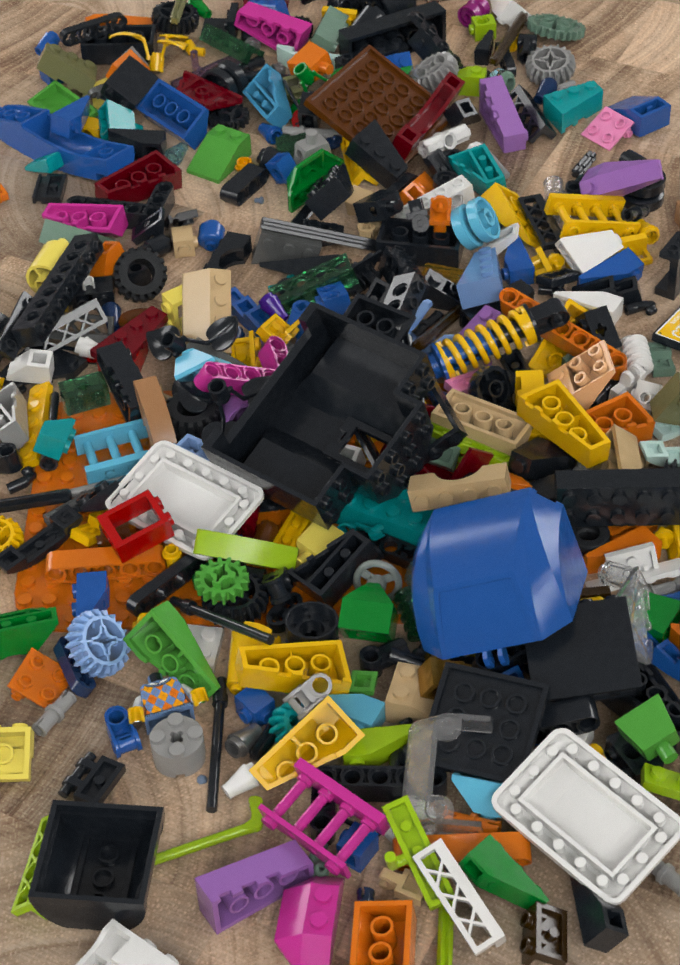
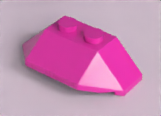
M313 876L283 890L274 942L290 965L332 964L345 878Z

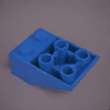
M632 96L608 106V108L635 122L631 126V131L639 138L659 130L670 123L671 104L659 96Z

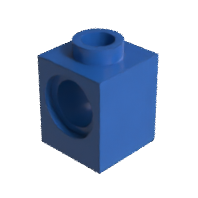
M289 152L277 153L265 166L276 184L287 185V177L294 166H296V163Z

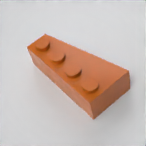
M628 391L586 410L604 433L616 424L637 436V442L652 440L655 421Z

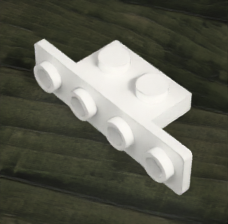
M653 542L604 554L608 576L585 582V587L609 585L610 591L628 590L638 584H651L658 579L666 577L674 578L680 575V558L658 563Z

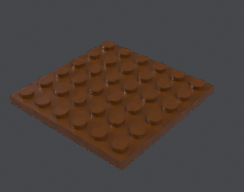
M369 44L305 99L303 105L349 142L376 119L392 143L397 133L415 117L432 94ZM444 114L422 140L433 136L436 132H442L449 126ZM417 146L404 161L407 165L419 154Z

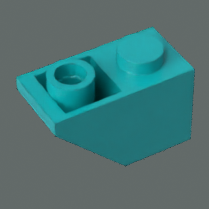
M68 418L44 421L33 451L59 461L62 453H68L74 439L73 436H75L77 430L73 426L76 420Z

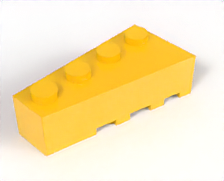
M559 379L519 395L517 415L589 469L608 460L611 445L610 439Z

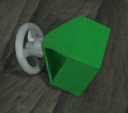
M382 560L365 561L354 572L353 584L355 590L342 598L338 629L344 638L387 643L394 640L396 636L399 614L392 601L399 596L402 590V577L399 571L388 562ZM379 567L387 570L389 573L383 576L379 574L374 575L366 569ZM361 577L367 580L366 584L361 585ZM395 580L394 590L387 595L385 592L387 583Z

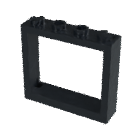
M437 381L431 391L453 429L429 445L424 464L419 471L423 469L425 464L440 458L444 451L459 445L463 438L468 436ZM356 431L355 436L373 466L380 454L370 436Z

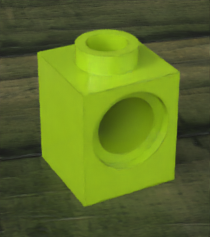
M492 14L471 17V24L468 25L469 34L473 36L475 42L482 40L489 30H493L494 39H496L497 23Z

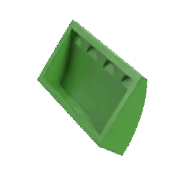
M54 80L29 99L27 103L31 107L49 109L50 114L80 99V97ZM90 105L88 117L96 118L98 110Z

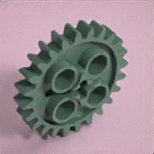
M542 13V15H531L526 25L530 32H535V35L561 41L581 40V38H584L586 30L585 25L577 22L578 20L565 18V16L560 17L557 14Z

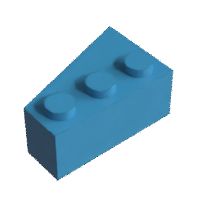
M266 63L242 93L269 123L282 129L283 125H286L293 115L281 74Z

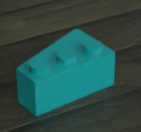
M593 80L546 94L543 99V114L562 134L566 132V128L570 125L575 126L578 124V120L583 117L587 119L602 109L603 89Z

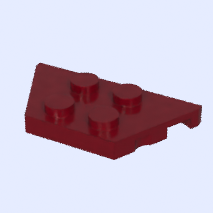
M186 70L183 72V78L180 79L179 86L177 87V90L206 107L209 111L243 103V96Z

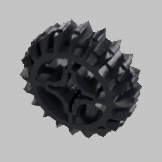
M175 0L161 2L153 8L151 21L152 24H156L157 32L190 35V33L195 32V29L198 28L199 12H197V8L193 7V5H188V2L185 4L180 22L177 25L170 23V15Z
M249 573V590L243 591V598L236 596L235 603L227 600L226 605H223L221 601L217 602L216 605H212V600L204 602L203 596H201L203 608L244 623V621L254 622V619L261 620L262 614H265L267 610L269 594L267 593V587L263 586L261 582L262 578H258L256 573Z

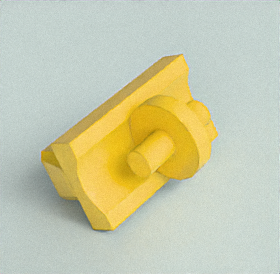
M541 246L535 248L537 255L530 258L535 267V277L543 273L559 270L565 263L563 256L559 253H551L547 258Z
M668 525L666 528L659 527L654 535L662 541V548L666 549L668 560L680 558V525Z

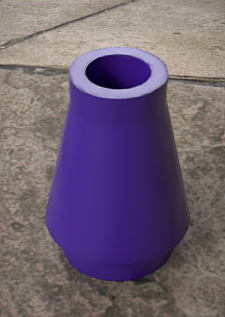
M269 292L259 300L260 309L270 317L276 313L284 321L289 318L276 294L274 295L272 292Z

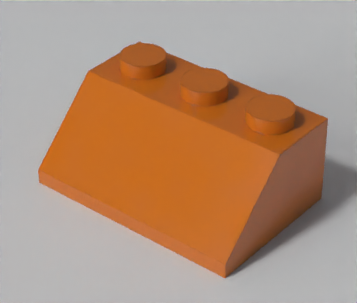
M413 900L354 902L350 965H415L417 918Z

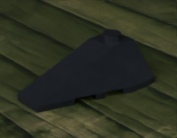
M340 254L259 262V267L329 285L338 281L342 282L348 272L347 268L352 264V259Z

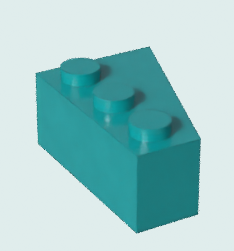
M485 143L448 156L449 163L457 175L462 174L473 185V191L480 196L495 182L507 188L505 176Z

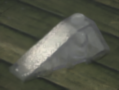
M639 566L633 567L617 595L620 597L626 596L638 662L649 665L652 664L653 641L647 637V631L652 630L647 610H650L649 588Z

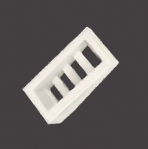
M517 222L500 230L499 238L488 243L484 242L481 248L495 247L497 255H499L518 238L520 225Z

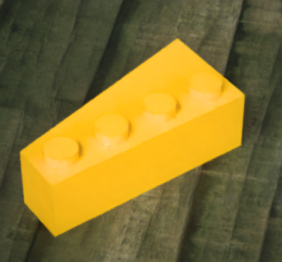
M342 640L239 646L235 669L239 687L290 693L315 673L322 672L330 676L332 680V689L329 694H349L352 680ZM322 677L316 678L312 683L314 690L317 692H324L328 688L327 680Z

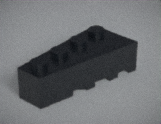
M122 341L96 349L97 363L125 422L142 419L133 381L143 379V376L133 361L130 349L126 348Z

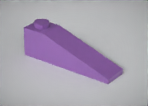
M661 160L601 163L587 170L579 183L580 192L586 195H627L664 179Z

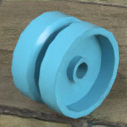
M481 196L468 201L467 205L463 204L452 209L450 215L452 228L456 237L466 249L471 251L483 246L484 242L488 243L499 238L500 225L494 209L485 198Z

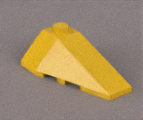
M495 182L481 197L490 203L498 221L503 226L508 227L518 222L520 225L519 237L535 248L540 247L517 203V198L520 196Z
M570 298L564 304L570 315L569 321L575 325V318L589 311ZM543 338L528 366L531 370H543V375L546 379L547 374L562 366V358L568 353Z
M327 695L248 771L268 791L298 776L293 765L300 757L317 768L345 755L365 734Z

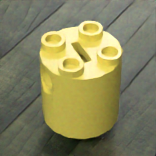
M59 238L58 240H51L45 243L28 268L26 280L34 292L38 291L69 245L66 239Z

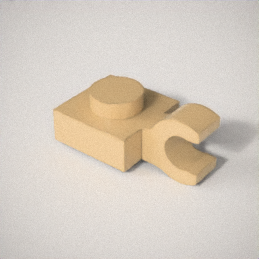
M383 867L379 875L381 880L378 886L386 890L395 889L394 897L401 900H413V904L420 907L424 897L411 870L405 868L403 873L399 874L389 870L387 867Z

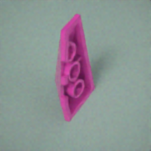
M48 203L42 214L44 219L46 218L93 233L96 232L102 236L122 237L129 225L123 205Z

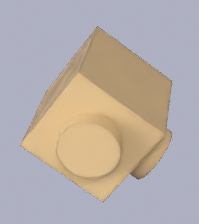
M192 225L171 227L175 259L196 256L195 248L199 247L197 235H193Z

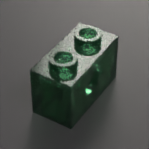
M101 371L58 382L61 401L68 416L111 404L109 388Z

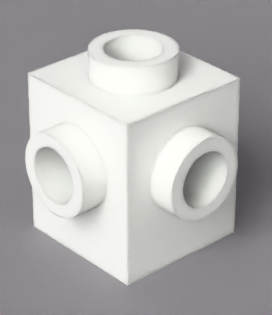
M638 379L637 386L632 389L631 395L650 414L652 411L649 402L664 386ZM649 395L648 401L645 402L646 396Z

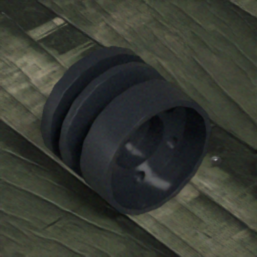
M315 601L295 605L287 612L285 617V643L339 640V617L336 610L325 603Z

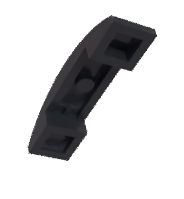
M68 504L49 517L50 525L20 547L15 549L10 545L0 553V569L6 574H13L41 562L49 552L56 551L70 537L71 529L80 525L83 516Z

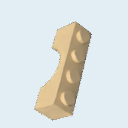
M507 462L483 465L474 474L457 480H444L437 477L435 473L410 476L407 493L412 511L419 512L511 492V479Z

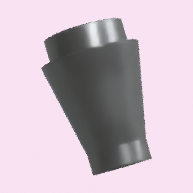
M252 723L248 727L228 735L225 741V749L228 754L236 759L245 757L262 734V728L257 723Z

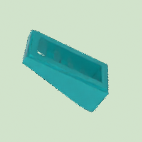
M54 152L35 159L24 168L26 171L51 174L62 167L64 163L60 152Z

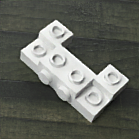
M114 919L102 929L93 946L76 963V965H180L174 956L168 953L166 955L163 954L151 940L147 938L143 940Z

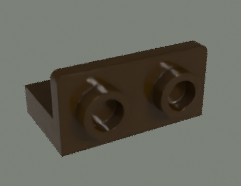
M536 901L528 910L523 912L520 919L522 927V940L520 943L522 964L530 965L536 959L552 965H565L567 963V911Z

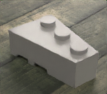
M11 382L0 390V441L2 443H13L17 450H19L29 441L27 401L15 383Z

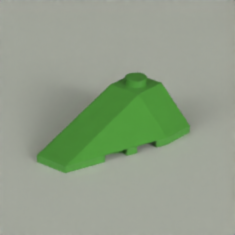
M168 600L151 609L123 638L124 642L144 663L150 662L159 669L158 672L164 677L167 675L176 677L180 684L184 683L192 689L205 687L208 698L221 687L186 621Z

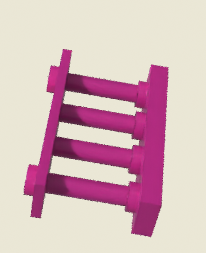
M300 757L293 765L298 774V781L272 811L262 803L259 805L258 809L263 817L261 821L270 830L278 829L290 839L296 840L300 846L323 861L325 868L333 875L338 876L341 874L346 879H349L351 873L345 863L369 832L377 831L381 835H385L390 828L386 815ZM312 786L318 791L319 795L294 825L281 818L306 788L309 789ZM327 802H335L339 805L340 810L315 840L302 833ZM354 815L361 820V825L335 856L326 850L324 846L348 817L352 818Z

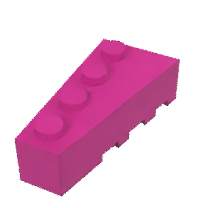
M249 1L237 11L234 26L277 51L276 45L281 44L293 46L295 51L298 52L308 42L312 23Z

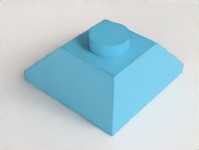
M190 348L183 351L182 356L175 359L174 377L179 382L194 381V377L206 362L212 361L231 364V362Z
M457 772L452 774V782L474 813L481 814L480 817L492 820H497V817L502 818L493 809L491 800L494 792L503 783L463 776Z

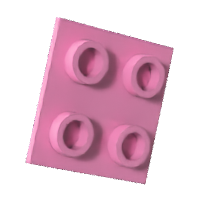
M605 106L581 135L610 151L622 137L630 138L633 135L631 126L635 122Z

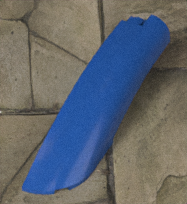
M4 105L0 107V140L33 160L54 152H60L64 165L57 169L59 171L83 178L99 180L134 162L135 152L133 145L106 141L84 132L70 139L51 132V114L49 109L26 105Z

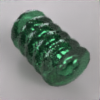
M406 586L394 593L393 601L397 605L398 614L401 615L400 620L404 624V631L408 633V641L419 642L421 640L413 612L412 586Z

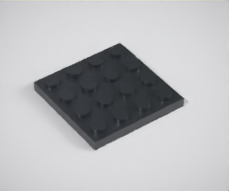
M446 661L416 757L417 765L504 783L534 751L551 690L550 684Z

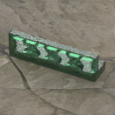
M208 23L205 24L199 40L247 65L253 53L261 57L265 53Z
M344 253L268 289L274 295L281 290H286L278 298L286 313L290 315L294 302L298 300L315 302L314 297L318 296L316 288L341 281L345 289L359 284V281L347 254ZM346 263V266L335 269L338 264ZM325 272L322 277L316 278L317 274ZM306 281L304 285L300 287L296 286L299 282Z

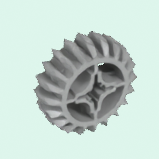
M550 44L547 47L543 45L542 48L537 47L536 51H531V54L527 56L525 64L527 77L531 82H535L536 85H540V82L547 77L553 78L558 85L570 81L571 77L574 76L576 68L575 57L571 50H566L565 46L560 48L559 44L556 46Z
M437 52L435 55L432 54L430 57H426L425 60L420 61V64L416 65L415 69L411 71L410 77L427 91L433 93L449 72L456 76L458 75L459 65L456 58L450 52Z

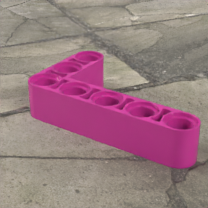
M277 336L269 337L258 352L262 367L212 361L206 362L194 377V384L199 390L209 392L207 388L209 382L215 378H221L225 381L227 387L232 386L235 391L243 395L242 386L247 381L256 377L271 376L289 353L287 346L281 338Z

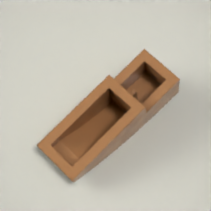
M156 375L133 381L144 426H146L151 447L155 443L164 440L177 443L170 414Z

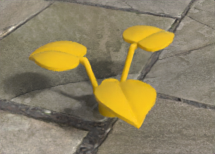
M118 32L109 37L110 39L125 35L141 40L144 45L146 60H149L150 71L163 72L166 47L174 45L184 50L188 46L184 41L189 38L185 35L159 34V37H165V40H157V43L163 44L161 53L152 52V56H150L146 39L140 34Z

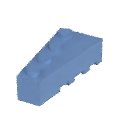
M483 247L478 252H475L456 287L462 310L500 301L499 294L503 290V281L495 247Z

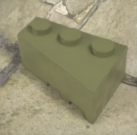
M46 43L36 68L55 81L59 78L68 84L66 88L71 91L74 88L83 94L82 97L88 95V91L96 83L98 66L90 60L79 58L73 52L62 50L56 44Z

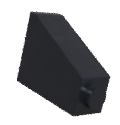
M538 436L511 451L508 470L509 473L520 476L526 481H531L554 474L555 470H565L570 467L573 470L576 467L577 460L555 443Z

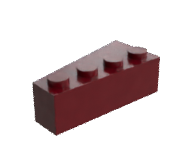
M155 150L95 183V198L139 202L149 199L155 186L162 181L171 182L174 190L182 188V169Z

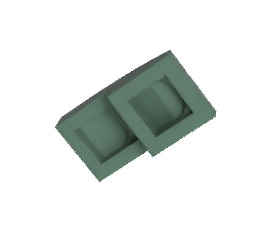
M648 342L654 364L653 371L651 372L653 378L673 376L676 373V367L672 361L671 348L657 342Z

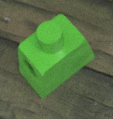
M656 694L614 721L619 733L647 761L654 759L658 755L664 764H670L677 759L678 753L673 746L679 743L680 738L659 694Z

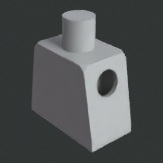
M309 129L306 131V138L295 143L293 160L297 165L321 148L331 153L330 145L321 134H318L317 130Z

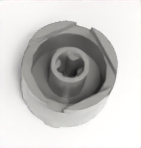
M174 712L158 722L150 732L149 739L153 761L156 769L161 774L171 778H176V775L185 774V777L200 770L205 763L206 748L203 729L196 720L183 716L179 712Z

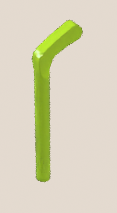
M251 796L249 798L252 817L246 823L159 852L156 855L154 866L247 834L261 831L263 828L261 819L263 817L258 807L261 803L263 804V799L260 796Z

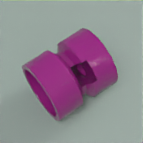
M469 0L467 4L458 10L457 16L460 23L468 28V25L471 24V17L490 13V5L487 0Z

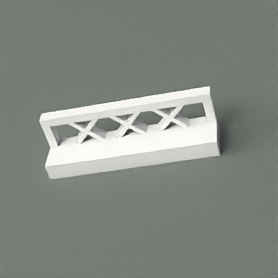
M441 838L412 856L417 867L475 956H478L493 945L497 948L506 942L505 934ZM435 852L440 861L439 871L426 869L421 860ZM431 875L437 876L436 882L434 881ZM441 877L452 879L456 885L454 895L441 892L439 889ZM447 899L453 900L452 907ZM457 901L469 905L472 910L470 920L456 915ZM462 923L469 924L468 932ZM473 926L483 927L490 937L479 946L471 938Z

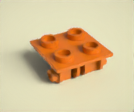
M34 648L30 649L7 687L12 689L11 697L15 701H20L26 697L43 708H46L48 704H53L69 686L60 664Z

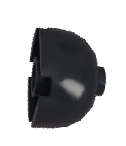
M487 366L478 369L472 375L468 384L469 395L504 408L510 404L511 401L509 399L515 390L514 380L510 372L502 369L500 366Z

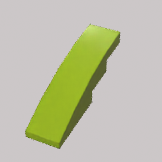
M197 529L193 554L216 559L221 557L222 560L231 557L232 562L239 560L240 563L277 570L287 567L289 570L292 567L293 569L296 568L299 548Z

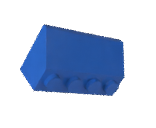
M160 78L136 107L147 120L193 150H196L207 135L209 110Z

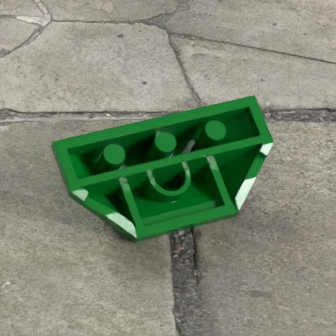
M321 148L294 166L287 177L289 212L293 213L302 207L308 198L307 193L310 191L313 183L320 177L324 179L329 169L335 164L340 166L344 160Z
M56 607L27 608L0 614V660L19 654L27 655L31 648L38 651L59 624Z

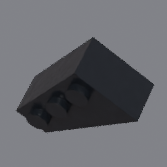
M376 119L351 139L345 152L350 159L386 189L401 178L408 169L407 164Z

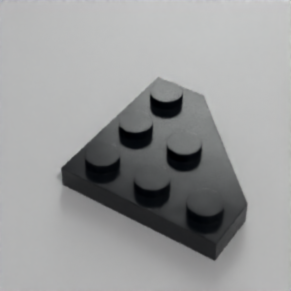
M44 344L42 346H35L29 348L43 350ZM47 344L46 350L52 346ZM24 349L21 353H19L16 357H18V356H20L21 354L25 353V352H26L25 349ZM62 349L53 351L55 369L51 383H53V379L66 377V380L75 379L88 366L87 359ZM10 363L0 371V377L5 378L4 387L11 382L17 383L16 381L6 380Z

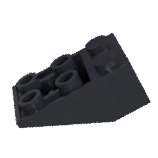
M344 162L340 166L335 164L329 169L325 178L320 177L316 180L307 193L308 198L305 204L320 221L346 201L354 191Z

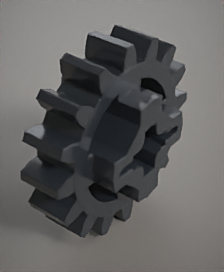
M240 104L209 111L208 118L211 128L220 124L239 130L240 127L245 128V124H249L250 114L248 108Z

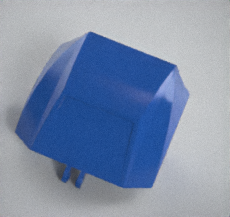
M528 487L434 509L418 539L412 566L411 590L413 612L417 631L425 652L442 660L482 652L485 666L487 669L495 668V661L491 650L497 649L500 663L502 666L510 665L506 647L544 640L573 621L588 570L562 503L558 501L554 503L537 494V490Z

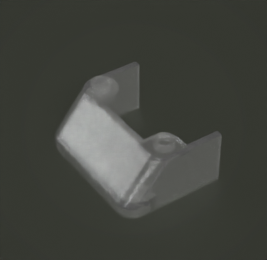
M443 713L418 720L411 725L408 734L402 797L408 795L425 832L443 834L484 833L482 822L453 819L454 807L450 799L441 795H432L437 741H453L459 737L461 731L492 733L491 716Z

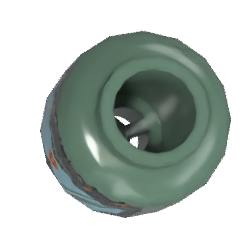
M494 69L488 78L501 75L510 93L515 87L514 74L508 70Z

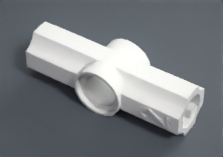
M460 124L446 131L436 132L433 136L419 142L417 146L418 153L423 158H426L438 148L441 151L453 149L456 145L469 140L471 136L470 128L466 124Z

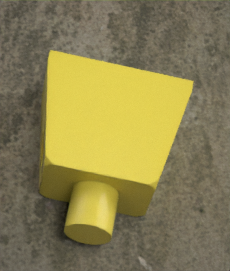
M313 522L297 539L296 543L299 550L296 568L305 563L307 557L312 554L316 556L327 549L326 545L345 533L334 525L327 530Z

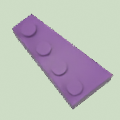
M502 76L479 79V113L503 153L526 149V141L529 138L528 132L521 122Z
M289 841L195 877L199 909L215 933L219 934L282 898L283 890L313 877L314 869L313 862L297 841Z

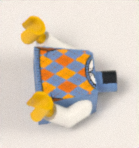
M152 673L147 678L148 684L140 687L141 695L135 698L133 706L127 710L129 724L139 721L145 722L146 733L149 735L158 722L174 712H179L183 716L195 720L193 704L197 707L202 701H209L205 687L192 689L184 683L180 684L176 677L172 676L163 679L161 673Z

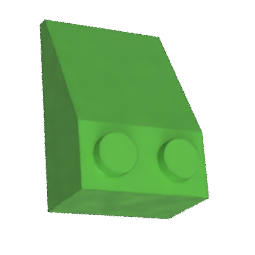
M217 124L205 136L187 168V173L217 184L221 183L235 170L238 158L249 157L252 154L250 134Z

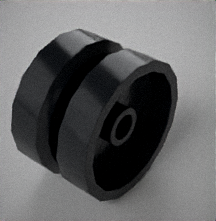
M230 60L220 61L201 76L241 96H244L242 91L248 85V79L244 71L235 62Z
M663 172V180L624 195L623 197L626 200L624 208L645 204V206L649 207L650 212L659 209L664 203L666 174Z

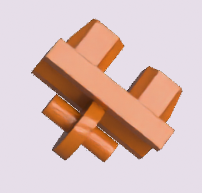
M443 195L431 198L429 225H434V232L445 233L446 226H450L452 198H447Z

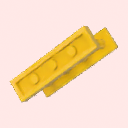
M550 193L544 208L546 215H559L564 225L559 236L560 238L613 230L620 237L638 234L641 227L640 222H626V220H622L621 212L626 202L623 196ZM570 216H578L580 220L571 219ZM588 217H596L598 220H590ZM606 217H613L616 221H608Z

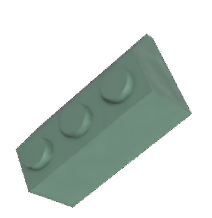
M330 5L310 41L325 49L328 53L330 51L334 53L339 44L338 30L348 26L346 21L349 16Z
M45 218L39 242L45 244L51 240L64 238L70 243L76 235L93 232ZM97 234L102 243L104 241H116Z

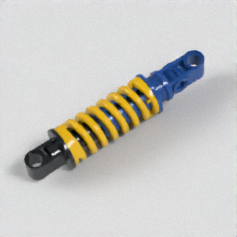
M558 298L548 299L546 302L532 308H528L523 303L520 307L515 308V310H510L507 317L501 314L497 317L496 322L492 319L487 320L485 327L482 324H478L475 326L474 331L466 329L464 337L458 333L455 334L453 342L445 338L442 343L441 341L431 343V352L426 354L436 379L442 377L444 380L459 376V369H461L463 374H466L468 372L467 366L472 364L474 369L479 368V360H483L484 364H489V356L494 355L497 360L500 359L499 348L501 347L504 348L507 355H510L512 349L509 344L512 342L515 343L518 350L523 349L520 339L524 337L526 338V341H524L526 347L535 343H541V334L564 326L569 321L570 315Z

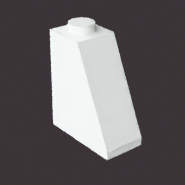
M613 230L562 237L555 243V246L570 268L579 271L581 274L604 262L624 248L622 239Z

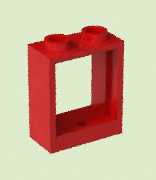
M149 489L96 517L104 535L122 564L175 536L171 527L175 523L168 511L166 513L162 511L164 506L158 496L153 497ZM152 509L159 521L122 540L115 528Z

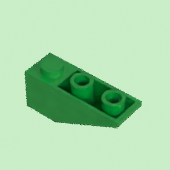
M491 834L458 863L463 872L477 887L526 910L536 901L545 904L549 901L543 890L530 879L523 868L504 850L502 844L496 841Z

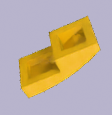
M108 510L89 514L86 524L71 529L70 538L86 547L96 544V536L101 535L99 522L96 517Z

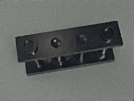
M26 291L21 293L10 317H7L2 312L0 313V362L4 356L13 362L20 350L11 329L33 298Z

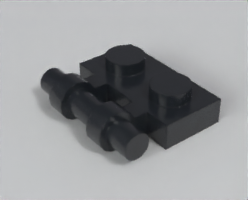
M87 752L84 758L82 757L75 764L76 768L72 774L67 775L62 781V787L58 794L66 799L71 792H75L73 794L74 801L104 803L126 772L125 764L103 755L95 763L96 755L92 752ZM84 774H88L84 780H81Z

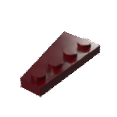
M150 306L90 349L91 357L97 360L96 349L122 341L125 347L130 349L134 361L139 350H144L148 345L146 332L163 327L168 321V315L158 308Z

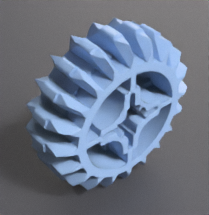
M99 609L84 611L72 620V624L67 627L69 633L64 637L69 641L64 648L71 651L68 658H74L75 660L73 667L80 666L81 673L85 674L88 672L89 677L97 676L98 679L110 677L124 667V663L129 660L127 654L131 651L123 640L128 631L127 629H122L121 624L123 621L116 622L115 614L108 615L107 610L99 611Z

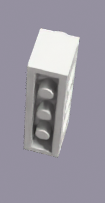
M462 174L419 197L423 199L425 209H430L431 198L438 195L452 198L451 211L460 205H467L468 201L475 198L473 185ZM404 205L403 211L394 215V218L407 219L406 214L410 213L409 205Z

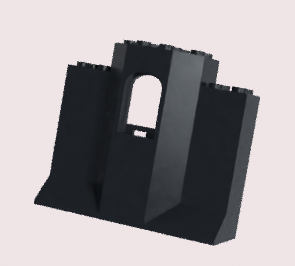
M311 301L298 318L304 330L302 336L228 434L225 436L223 432L215 428L201 448L211 463L261 487L265 494L264 497L329 530L332 524L338 521L345 506L353 500L355 492L380 504L398 497L403 490L407 489L410 476H414L416 471L422 468L427 455L434 427L422 400L428 391L434 388L437 379L426 353ZM356 431L362 432L387 445L371 468H367L340 454Z

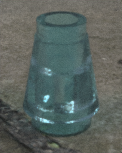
M180 142L168 148L165 152V157L178 166L182 163L188 151V146Z

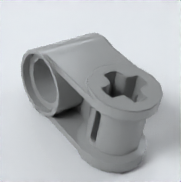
M315 673L303 684L298 685L282 701L284 703L288 702L298 714V720H301L331 692L332 680L326 673ZM318 677L325 678L328 682V688L324 692H317L313 688L312 683ZM295 697H297L300 700L304 707L300 705V703L295 699Z

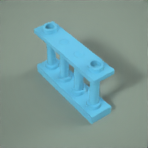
M142 419L73 436L77 456L86 454L89 462L88 466H84L87 484L128 474L148 452V450H143L140 439L148 438L147 429ZM131 442L134 453L121 457L117 445ZM108 448L112 459L98 462L95 451Z

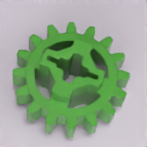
M218 557L217 562L209 559L208 566L201 564V571L195 572L194 584L195 589H197V595L203 596L204 602L211 599L212 605H216L218 601L226 605L227 600L235 603L236 596L243 598V591L249 590L248 583L250 581L246 566H241L239 560L232 563L231 557H228L226 561H222V558Z

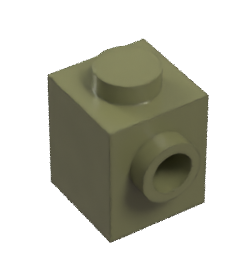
M297 76L282 77V81L284 79L287 81L296 100L301 99L304 90ZM284 85L288 101L294 103Z

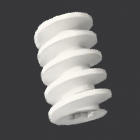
M640 334L623 337L620 340L622 344L620 350L626 355L627 371L630 370L633 364L638 363L646 371V378L654 368L647 338Z

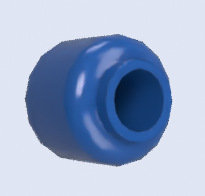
M212 219L203 222L199 227V245L207 251L216 250L220 240L225 236L224 226L219 221Z

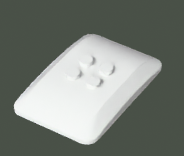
M164 440L155 443L122 479L118 488L105 501L107 510H110L149 489L153 497L158 496L164 506L162 511L164 513L168 511L175 523L171 526L175 536L164 541V543L174 544L182 552L206 561L213 558L193 554L197 529L234 535L262 503L265 494L261 487ZM150 509L128 521V523L142 530L159 520L153 510Z
M558 728L552 731L494 792L491 800L493 809L520 834L579 883L588 887L604 901L613 905L623 903L680 840V816L566 728Z

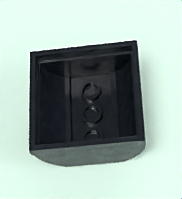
M53 800L28 894L29 902L32 903L35 910L41 916L64 928L102 930L112 919L129 930L138 926L144 920L149 888L160 835L164 827V807Z

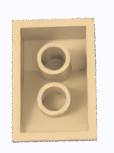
M403 662L397 663L385 700L386 722L399 724L400 721L410 717L413 723H419L429 718L434 700L420 697L417 672L420 665Z

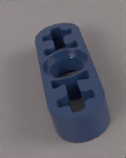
M62 636L54 646L53 651L71 691L79 697L87 698L96 687V682L93 677H89L88 672L85 674L81 673L80 666L73 667L75 663L74 658H68L71 651L64 648L69 641L64 638L65 636Z

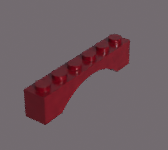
M452 72L445 76L420 111L395 136L392 144L404 161L454 102L463 88L465 81Z

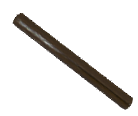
M521 11L491 55L490 65H499L526 23L528 13Z
M457 304L414 340L412 346L420 351L425 349L460 318L461 305Z

